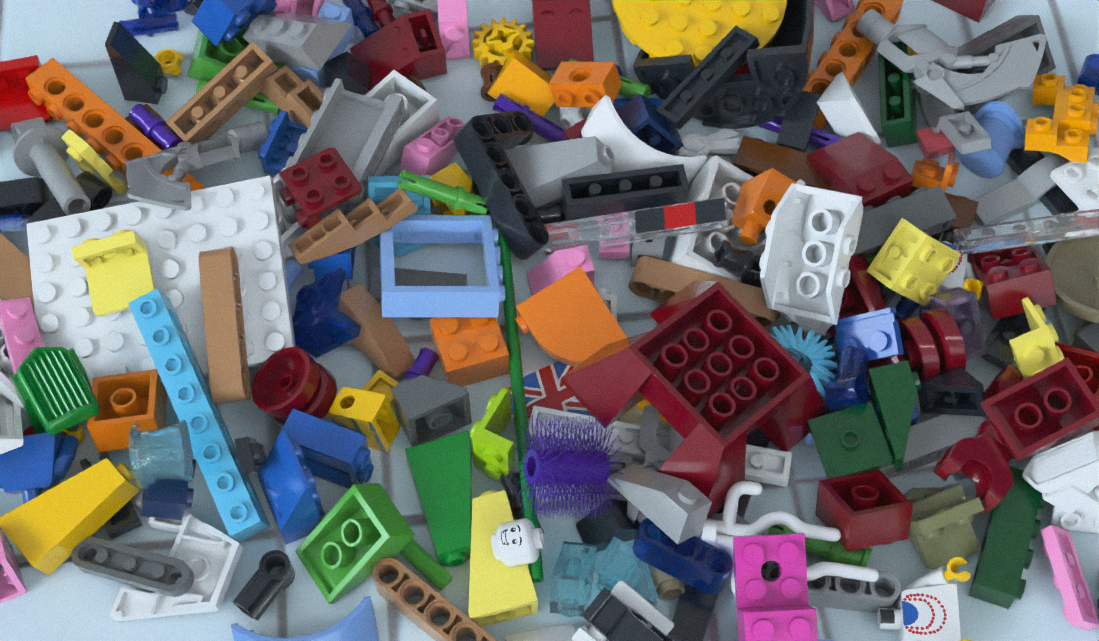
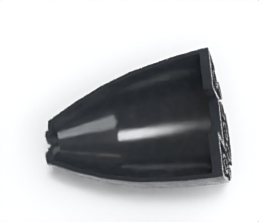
M787 0L784 17L777 34L772 40V47L748 49L746 59L751 74L731 75L694 114L693 118L703 120L702 125L741 129L774 120L775 115L784 110L788 111L798 100L809 72L814 40L815 0ZM642 49L633 64V69L639 81L650 85V95L652 96L655 93L661 100H665L696 68L691 55L649 58V54Z

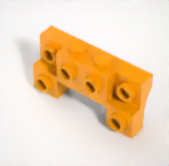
M1054 73L1036 75L1033 85L1032 105H1055L1053 119L1037 117L1027 120L1024 150L1052 152L1065 157L1071 162L1087 163L1090 135H1097L1099 103L1094 102L1095 87H1087L1082 84L1065 86V76H1058Z

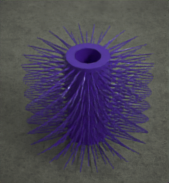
M532 415L531 428L533 439L530 436V432L528 436L531 449L526 439L528 446L526 456L518 451L525 458L524 463L519 462L524 464V467L519 468H524L521 470L525 473L523 478L526 477L524 485L528 481L525 495L530 485L528 501L532 490L531 515L534 494L536 518L538 495L540 519L541 511L543 515L541 506L542 496L544 497V516L546 508H548L549 518L550 498L553 500L551 515L553 510L554 519V510L556 511L554 500L557 497V515L559 508H561L563 518V497H565L564 514L566 509L567 519V510H569L567 500L569 501L568 495L570 496V513H572L573 507L575 519L577 515V501L579 500L580 517L582 506L585 515V506L588 508L589 496L591 497V506H593L594 494L596 500L594 515L596 518L597 493L600 498L599 508L601 512L602 493L600 487L605 503L606 496L603 491V484L605 489L606 482L609 485L607 479L611 471L610 465L614 464L609 463V459L616 454L615 452L610 457L607 456L605 452L609 448V446L607 447L608 442L603 451L606 431L601 446L602 422L598 442L599 431L597 419H595L596 439L594 442L593 418L592 422H590L589 417V424L592 425L590 426L592 435L589 438L590 429L588 421L587 428H582L581 433L582 423L580 416L578 435L579 422L576 417L573 440V421H571L570 429L567 416V433H564L565 425L563 418L561 425L562 436L560 439L561 427L559 416L558 427L555 432L557 424L555 423L554 415V433L551 432L552 425L550 419L548 424L550 432L547 438L546 416L545 435L543 437L542 427L544 423L542 422L541 415L540 437L538 436V418H536L537 431L535 441ZM587 429H588V435H587V440H586V439H585V434H587L586 431H587ZM581 497L583 498L582 506H580ZM589 505L590 512H591V519H592V508H591L590 505Z

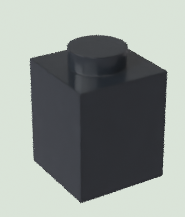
M346 51L325 62V86L327 88L331 87L334 80L338 78L342 79L343 87L347 91L357 94H364L370 91L369 66Z

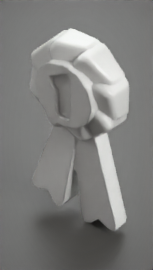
M726 128L706 137L701 136L697 132L681 133L680 137L684 146L675 153L681 157H694L703 154L707 158L710 153L737 154L740 146V133L734 131V129Z

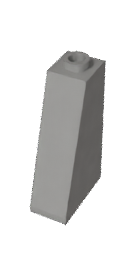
M596 136L504 150L535 208L561 198L562 179L613 173L612 162H614V154L608 145H604Z

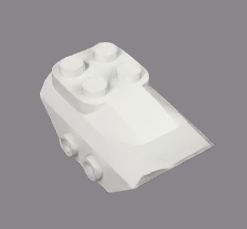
M791 183L766 226L767 242L765 251L760 257L759 266L761 269L760 281L767 308L779 311L789 322L794 321L801 326L803 331L809 332L813 330L815 334L825 336L830 326L833 324L837 325L844 288L847 287L850 280V270L848 269L850 257L856 250L863 216L862 196Z

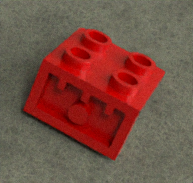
M38 55L0 62V131L10 130L12 123L42 117L45 123L51 121L47 107L43 103L37 105L28 94L30 88L26 77L42 66Z

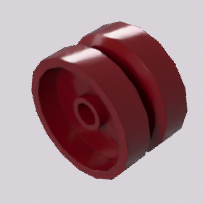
M939 307L920 314L919 318L911 316L896 321L899 323L904 354L901 356L904 358V361L908 360L911 372L917 371L920 381L958 367H962L965 370L966 351L964 341L956 322L947 310Z
M289 347L272 354L261 365L254 377L251 390L253 401L257 407L274 417L278 423L284 426L292 409L323 419L328 414L335 400L337 385L336 379L331 372L317 363L308 353L296 347Z

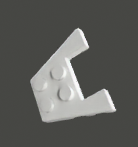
M187 510L184 511L181 521L150 517L148 523L152 528L178 533L169 557L184 561L192 569L194 583L188 592L179 597H170L156 592L148 593L121 587L109 616L115 621L219 611L243 550L240 543L208 523L205 524L198 520Z

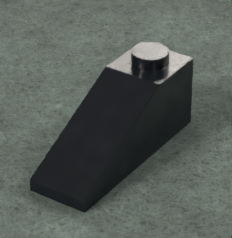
M114 21L105 42V47L124 99L158 105L161 95L166 93L168 87L167 77H164L161 64L120 22Z

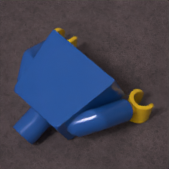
M79 424V429L75 432H71L70 427L63 430L65 436L63 439L60 433L54 435L40 433L23 436V446L0 454V489L9 494L22 493L24 504L41 495L43 490L59 485L60 481L66 477L75 459L79 444L85 439L83 425Z

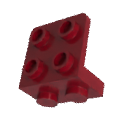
M333 147L327 148L278 172L282 185L279 194L287 207L291 205L295 210L293 215L301 229L306 227L309 230L321 221V213L362 192L361 184L338 151Z

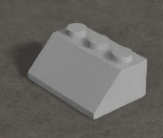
M296 13L261 14L250 23V27L243 37L249 44L254 41L273 62L321 70L351 25L346 21Z

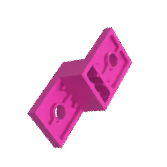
M805 534L732 536L738 641H818L816 609L808 603ZM769 560L775 561L780 569L777 578L771 581L765 580L761 575L762 565Z

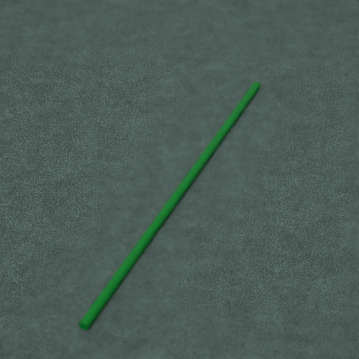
M498 228L497 246H500V265L503 268V281L501 285H505L503 308L507 349L509 352L517 450L526 456L527 453L522 444L524 443L527 446V439L530 448V440L528 438V419L518 324L514 319L517 317L511 253ZM518 452V461L524 463L525 458ZM519 463V467H524V464ZM521 471L520 480L521 489L523 491L522 501L524 518H527L530 521H532L536 529L539 528L538 516L536 518L535 513V494L532 503L531 515L530 506L532 502V496L531 498L529 496L528 506L526 501L529 494L530 485L528 486L525 495V487L528 484V481L524 485L526 477L523 478L525 473L524 471ZM539 549L537 561L529 564V572L533 583L544 581L541 549Z

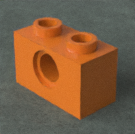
M561 62L551 78L549 86L556 107L593 108L604 95L611 97L613 104L622 87V83L615 62Z

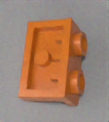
M950 152L945 168L941 167L939 162L932 159L923 158L922 161L916 160L911 173L914 179L912 186L917 188L927 186L930 189L940 185L944 193L947 186L953 188L960 164L954 162L956 153Z

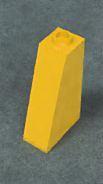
M105 458L1 516L0 526L32 567L50 575L72 555L74 547L86 537H91L140 491L132 481L136 476L124 463L121 462L117 466L108 458Z

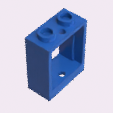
M292 409L280 432L286 430L290 442L298 441L304 456V462L307 468H310L313 476L348 489L353 484H363V482L367 483L370 480L374 465L371 461V451L368 448L366 435Z

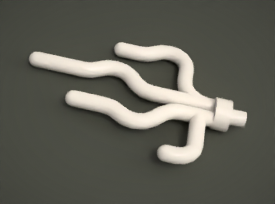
M740 481L733 484L727 491L722 521L706 518L702 532L693 537L700 538V545L720 548L730 555L733 565L731 590L736 598L732 536L760 535L775 524L785 525L795 533H804L807 538L836 542L841 538V532L836 528L805 523L794 514L786 511H771L751 524L736 523L740 496L743 494L756 496L762 493L760 483ZM819 562L806 567L807 581H813L823 576H836L868 582H875L879 579V572L876 569L836 562Z

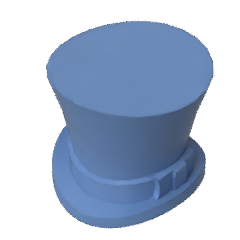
M990 101L978 109L974 118L991 137V149L961 155L955 147L959 160L970 172L988 179L1000 176L1011 150L1014 148L1020 149L1025 145V128L1018 114L1004 102Z

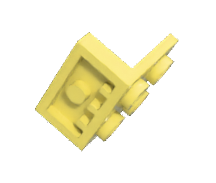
M901 218L866 271L889 289L926 306L936 295L946 276L954 269L961 254L932 238L909 221Z

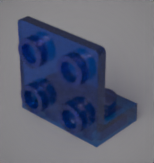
M341 267L331 273L324 274L317 281L303 286L296 295L297 302L294 315L292 316L295 344L315 358L347 343L360 334L361 325L338 310L346 273Z

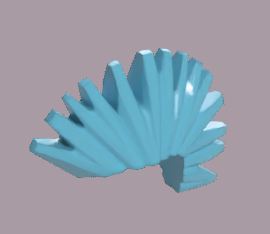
M780 325L779 330L776 326L772 327L771 335L812 376L819 395L825 397L827 393L822 385L832 388L834 384L832 381L836 380V376L829 370L838 368V363L829 360L836 355L835 352H829L833 347L831 345L825 346L828 342L826 339L818 343L821 335L818 334L814 337L815 331L810 330L805 340H803L801 326L798 327L795 336L791 325H787L786 329L783 325Z

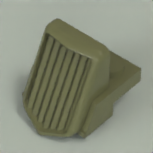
M948 484L940 488H911L904 494L913 504L909 539L927 568L936 569L948 564L954 557L963 558L978 551L979 543L971 522L975 520L974 514L984 511L980 497H966L961 484Z

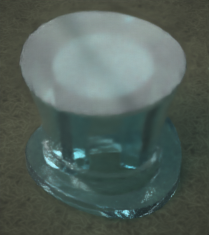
M185 419L149 431V429L139 431L140 424L132 426L128 440L129 466L132 478L139 489H148V485L155 484L156 479L192 482V448L189 429Z

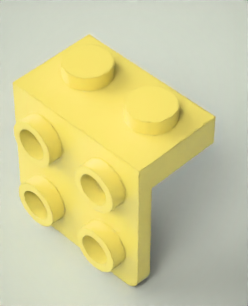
M119 230L114 232L111 237L104 239L91 238L83 241L82 245L71 247L73 260L86 270L92 308L97 316L102 317L130 309L129 302L155 290L147 243L134 230Z
M1028 297L1021 299L1031 331L1009 340L1017 368L1022 373V381L1065 359L1060 348L1055 346V342L1059 341L1055 328L1051 323L1045 324L1046 318L1039 304L1033 305Z

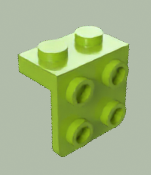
M503 386L498 394L494 393L491 396L486 407L487 413L482 420L478 419L474 423L470 432L473 444L471 452L474 454L475 467L482 470L486 476L493 480H500L508 474L512 480V473L515 472L514 442L501 437L512 417L510 389Z

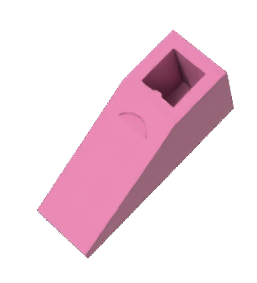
M448 116L404 146L398 176L403 169L418 175L432 176L446 168L458 152L453 136L465 125L463 121Z

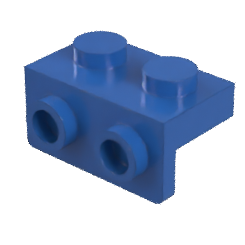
M281 110L277 120L274 119L272 121L269 136L266 142H262L259 147L258 158L261 160L264 173L277 175L278 172L284 169L288 158L294 156L298 148L301 134L306 133L308 130L301 124L290 121L287 111Z

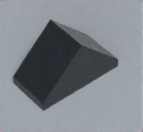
M962 367L920 381L921 390H918L921 413L986 416V413L980 406V403L985 401L983 384Z
M607 499L601 505V512L599 506L596 508V518L594 509V512L592 511V519L590 512L589 519L587 514L576 523V529L587 555L649 534V531L637 520L633 524L627 517L628 501Z

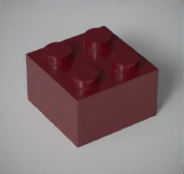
M879 469L819 480L815 515L826 527L836 528L841 532V538L838 541L846 551H857L867 547L891 544L909 538L913 504Z

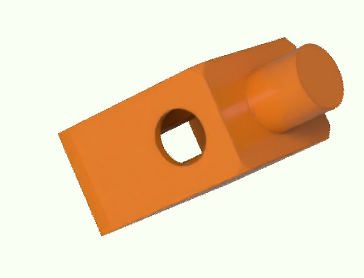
M771 168L742 184L731 219L734 225L742 229L739 236L741 242L751 246L757 244L759 236L766 232V226L771 220L773 211L791 183L797 184V182Z

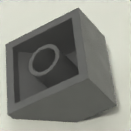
M420 375L416 378L404 379L392 388L397 419L412 447L433 441L472 423L469 392L466 387Z

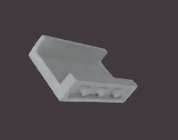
M336 78L332 86L325 90L323 102L319 110L313 112L310 126L306 133L301 134L298 148L294 156L288 158L285 169L327 148L333 147L341 155L362 188V192L359 195L343 203L354 207L359 206L368 189V176L375 175L405 117L403 96L392 93L388 101L384 102L347 91L343 87L342 79Z

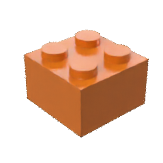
M434 317L429 319L432 340L439 356L446 382L463 387L510 373L509 352L496 317Z
M157 369L94 377L92 379L91 391L98 402L100 412L88 419L87 428L98 452L149 446L151 441L164 442L167 393Z

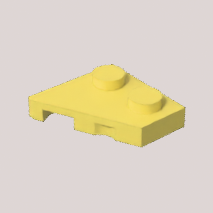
M69 129L61 137L69 147L65 150L66 153L78 163L77 166L82 172H91L120 196L129 189L123 181L111 173L113 170L95 150Z

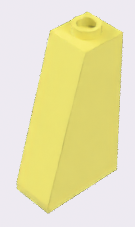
M489 490L481 493L478 497L472 498L468 613L469 618L481 628L538 613V599L528 565L508 567L503 564L502 560L497 561L493 553L492 534L496 533L497 527L501 523L514 521L505 490L498 492Z

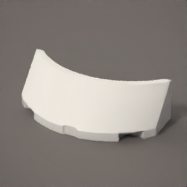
M604 95L593 106L581 130L583 138L596 136L604 145H608L614 154V162H612L613 173L684 164L689 185L707 160V157L703 154L694 157L674 156L648 146L625 126L614 109L611 97Z

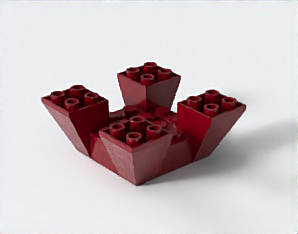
M693 281L650 313V316L659 324L652 331L605 345L564 375L560 381L597 421L599 418V423L601 424L602 422V426L604 425L605 429L606 426L611 425L646 398L685 439L656 472L689 481L711 500L712 504L707 515V519H709L724 506L728 489L737 482L745 481L746 437L751 432L759 428L781 451L788 452L810 433L807 420L826 415V411L823 408L812 376L718 281Z

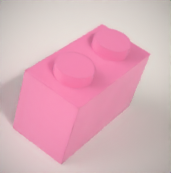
M437 0L439 33L445 49L446 59L470 58L467 0Z

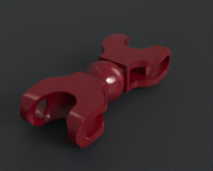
M1011 364L1007 365L985 389V400L1019 383L1022 373ZM987 416L978 427L976 438H963L956 442L953 448L948 449L942 454L933 472L943 481H946L953 473H963L969 476L975 484L977 491L975 497H980L984 511L981 512L986 514L1002 501L1013 484V475L1008 461L1012 453Z

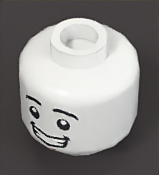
M527 518L501 523L497 527L496 533H493L491 537L492 549L496 560H502L503 564L508 567L536 562L539 557V549L545 548L542 529H535L532 521Z

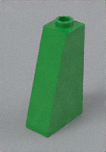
M469 430L405 449L407 464L437 561L442 567H457L470 559L472 447Z

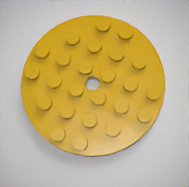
M612 0L614 13L616 12L621 29L634 46L638 45L649 54V58L691 55L695 67L735 26L758 38L760 46L757 49L767 46L774 39L780 28L787 0Z

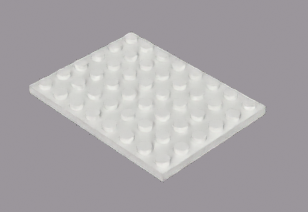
M271 176L191 191L192 209L188 211L139 201L28 223L27 235L34 311L43 346L64 347L68 350L73 348L87 373L91 389L94 377L157 369L131 309L102 317L97 316L93 312L86 270L73 260L71 247L82 245V242L87 239H104L111 237L114 232L119 230H134L147 243L155 289L158 288L170 298L204 377L209 376L199 271V253L202 251L233 247L235 249L239 266L248 368L261 366L272 354L283 348L296 347L274 182Z

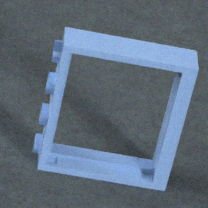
M409 215L390 229L380 233L382 317H498L499 302L505 301V285H499L503 281V268L500 265V246H497L498 228H492L491 215ZM393 243L483 244L487 286H395Z

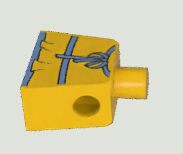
M346 386L340 389L328 414L325 416L331 418L333 424L366 435L368 447L383 453H388L401 428L385 394Z

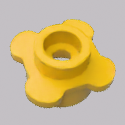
M163 49L156 54L155 59L161 64L163 74L173 76L181 74L182 68L180 65L184 60L182 53L176 52L173 49Z

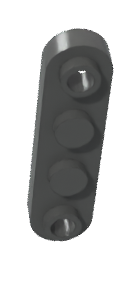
M86 537L72 551L73 563L85 573L170 597H179L185 594L194 583L192 569L182 560L98 537Z

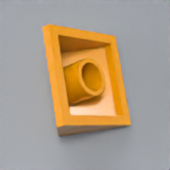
M517 50L512 52L487 93L496 100L503 93L523 106L525 104L531 107L530 110L542 117L555 102L549 86L552 76Z

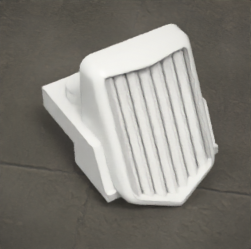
M1092 431L1034 455L1022 473L1023 479L1034 489L1041 492L1045 501L1070 515L1081 506L1099 517V431Z

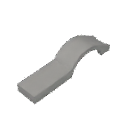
M920 86L915 87L916 98L925 122L933 133L943 132L961 155L991 149V137L969 111L955 114L951 106L932 94L926 95V92Z
M1059 154L1047 156L1030 166L1017 179L973 199L979 202L974 221L983 231L1033 207L1046 192L1057 185L1050 177L1051 171L1070 161Z

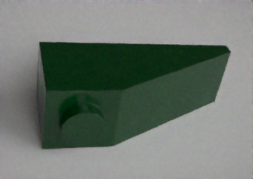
M908 360L872 368L868 371V387L883 434L894 459L893 466L895 472L901 471L903 467L917 391L921 390L917 371L911 372Z

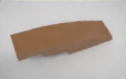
M403 189L396 190L377 205L369 197L345 216L337 208L288 246L300 264L329 257L359 245L390 229L417 211L418 208Z

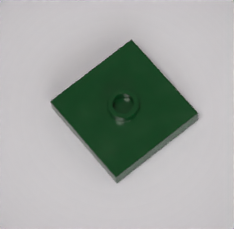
M871 401L807 420L810 434L827 479L881 469L894 464V459Z

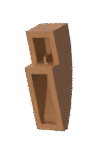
M287 64L265 78L261 92L279 109L287 111L289 117L307 129L310 126L313 112L319 110L324 96L310 79L303 82Z
M361 283L337 295L332 313L353 332L350 341L377 367L394 380L404 376L406 370L412 368L415 359L391 318L382 317V308L377 300Z

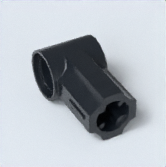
M271 550L265 553L259 562V569L233 600V604L244 614L258 621L281 590L288 588L295 579V571L288 556L280 550ZM275 566H285L280 574L270 575L271 570Z

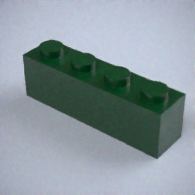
M904 42L892 43L908 56L913 55V50ZM878 52L881 128L888 148L918 143L915 83H913L915 81L914 73L903 72Z
M1012 466L1009 467L1013 475V484L1002 501L990 511L968 594L970 597L1006 609L1010 608L1015 598L1021 600L1026 580L1021 579L1023 568L1028 570L1033 558L1034 550L1029 549L1031 539H1036L1040 529L1041 520L1036 519L1038 509L1043 510L1046 504L1042 493L1034 489L1023 479L1022 473L1024 470Z

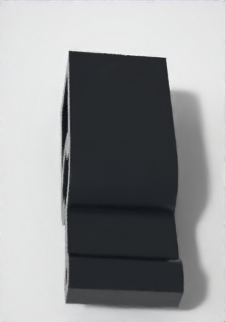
M606 587L601 590L582 614L588 622L604 633L609 641H672L639 612L624 604Z

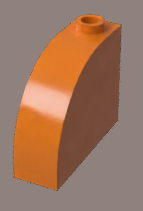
M581 266L515 306L519 316L514 319L523 334L525 335L530 332L533 339L545 353L565 365L577 367L605 345L627 338Z

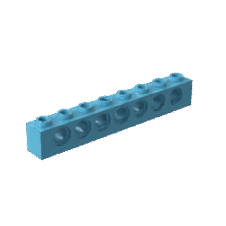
M157 288L129 302L130 309L229 536L242 542L270 528L271 525L248 474L241 473L236 446L218 406L212 400L210 388L170 298Z

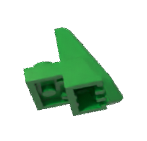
M35 347L19 365L17 373L11 376L17 395L25 408L35 434L45 432L49 435L57 434L100 412L98 402L91 391L87 373L73 348L68 350L64 347Z

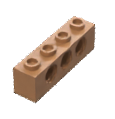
M253 41L170 117L166 123L184 142L193 144L208 140L261 91L265 78L279 69Z

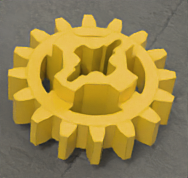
M502 17L499 23L491 19V25L488 26L482 23L481 31L474 32L472 51L474 52V59L479 60L480 67H484L485 64L497 63L504 66L514 50H517L527 59H532V51H534L532 32L526 31V24L517 26V19H513L510 23L506 22L505 17Z

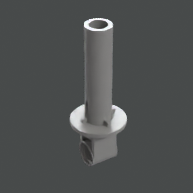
M42 117L12 123L11 131L15 142L13 159L19 170L29 176L42 177L67 216L88 212L91 207V201L66 164L69 155L65 150L69 147L61 138L64 132L56 127L46 126Z

